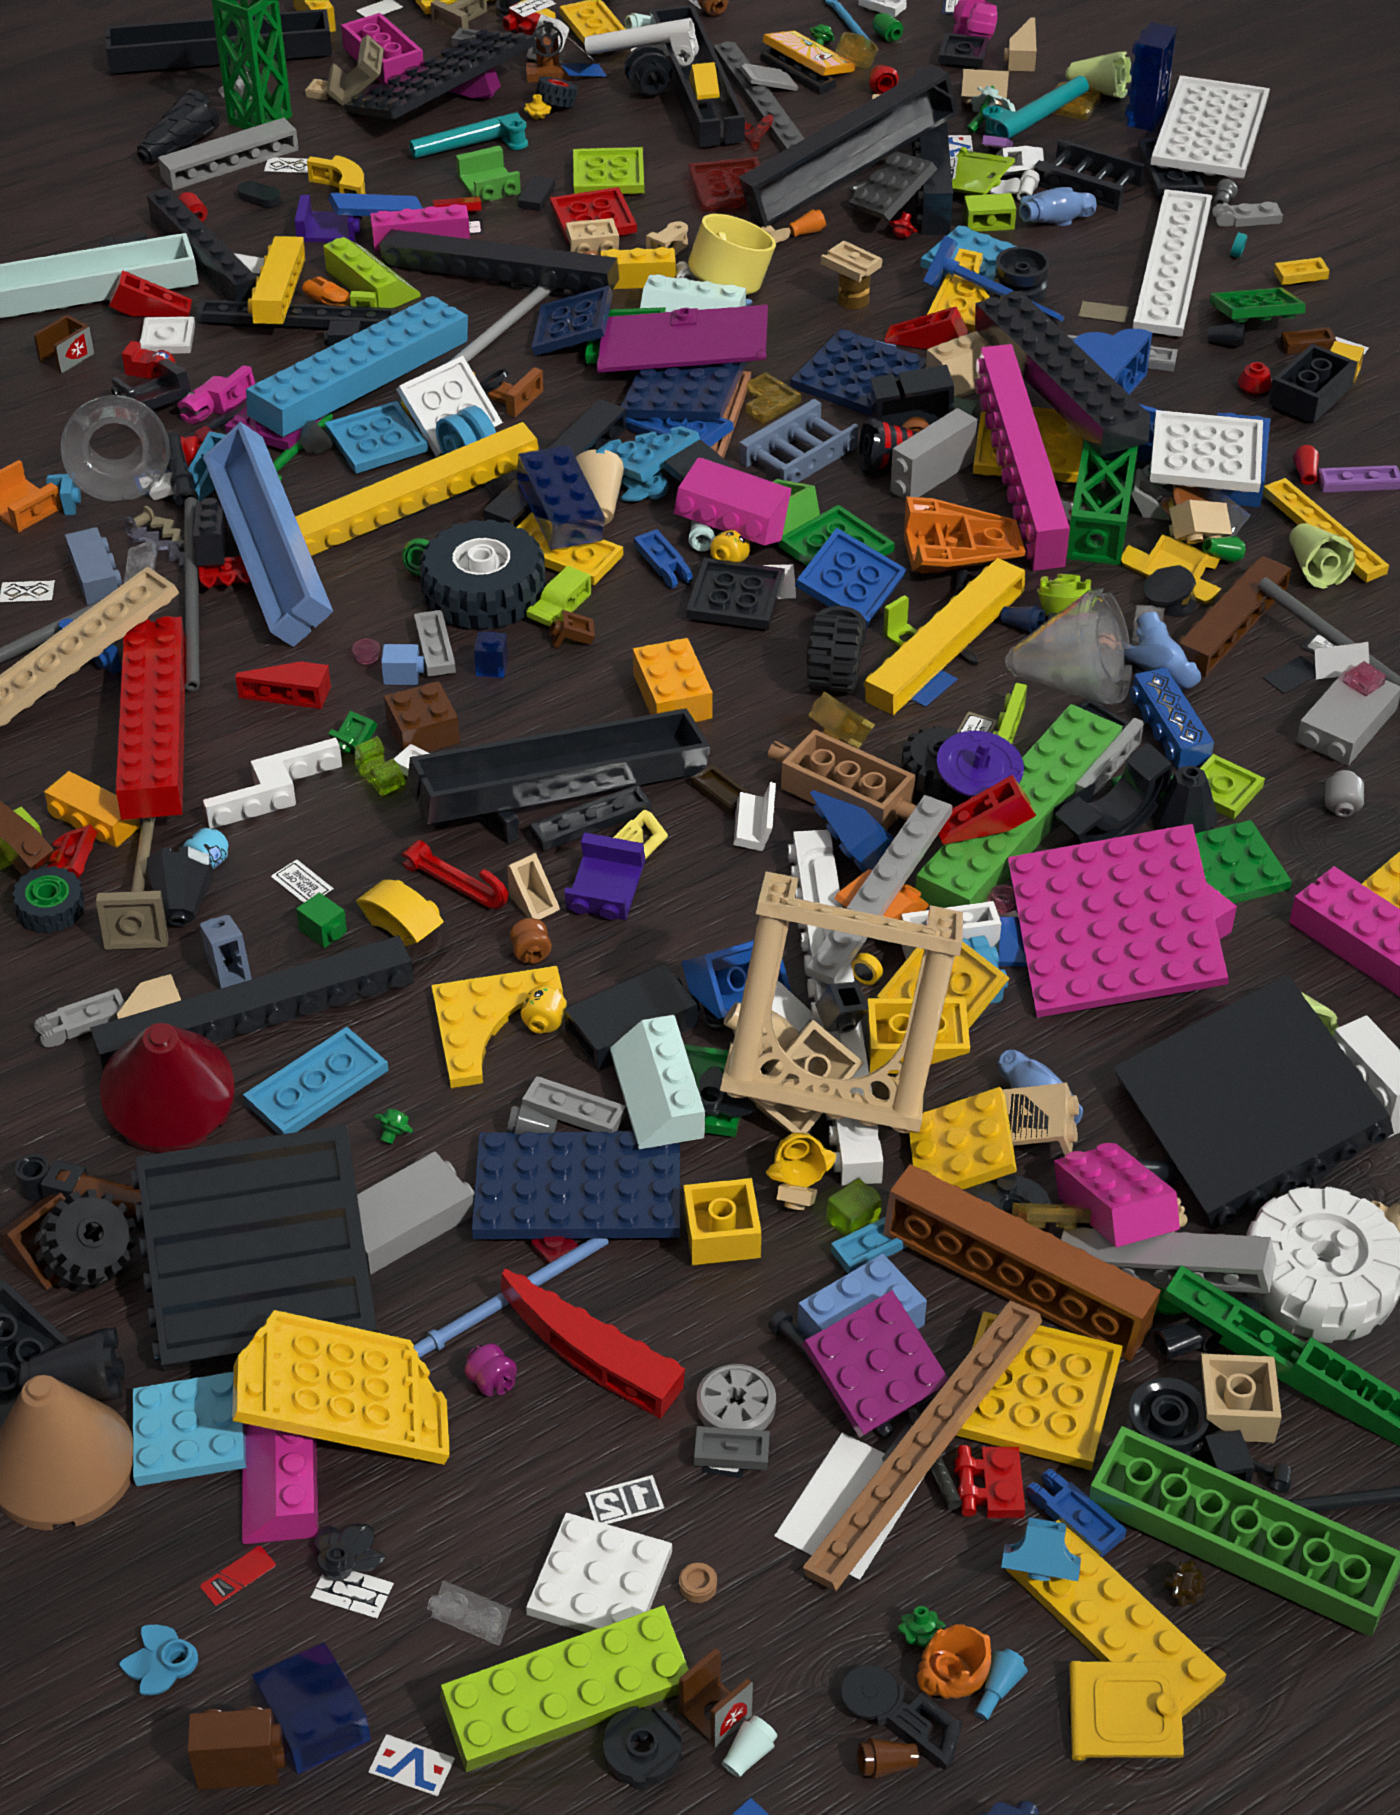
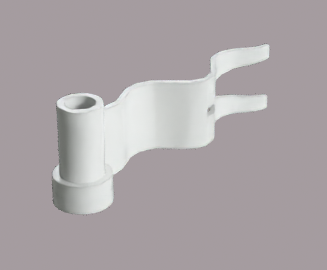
M1026 170L1022 173L1021 178L1001 180V184L991 188L989 192L991 194L1014 193L1017 194V199L1020 201L1021 197L1032 195L1033 190L1039 184L1040 176L1034 170Z

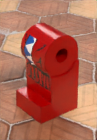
M131 341L121 353L125 375L146 379L162 376L158 361L168 358L175 363L174 357L168 351L159 350L156 352L142 349L140 342Z

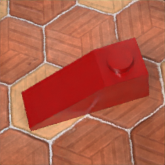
M122 270L112 291L109 307L130 316L188 317L192 299Z
M957 306L890 325L884 340L888 344L929 349L967 335L968 329Z
M302 661L238 672L235 676L239 698L322 709L331 688L329 665Z
M1011 775L953 808L951 816L938 835L943 844H949L1007 832L1032 819L1036 814L1026 793L1014 776Z

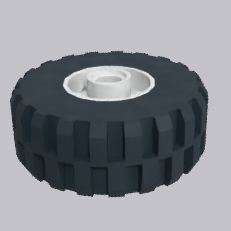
M472 520L464 524H455L450 529L439 532L435 539H431L420 557V577L424 602L431 611L442 610L446 623L452 626L458 625L462 629L470 630L473 628L485 631L490 628H504L511 623L516 624L527 615L528 608L535 605L541 599V594L546 587L544 553L539 543L532 535L529 536L524 529L516 528L513 524L507 522Z

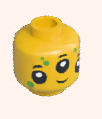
M735 530L723 531L710 544V554L713 559L741 563L750 553L749 540L743 538Z
M542 985L535 987L526 996L521 1009V1019L535 1033H551L557 1030L565 1014L564 1009L567 1008L566 1000L561 992L553 986Z

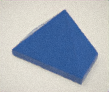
M999 916L1001 932L998 948V966L1028 967L1019 917Z

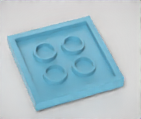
M233 1372L133 1388V1478L136 1486L247 1468L245 1423L232 1421Z

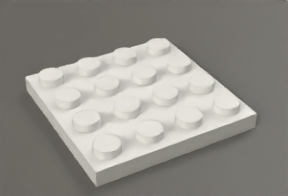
M1156 410L1150 482L1259 493L1261 484L1263 420Z

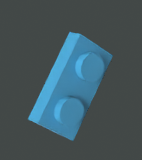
M886 1217L831 1243L832 1254L848 1274L881 1254L888 1257L907 1248V1246L903 1245L902 1240L898 1238L891 1239L883 1234Z

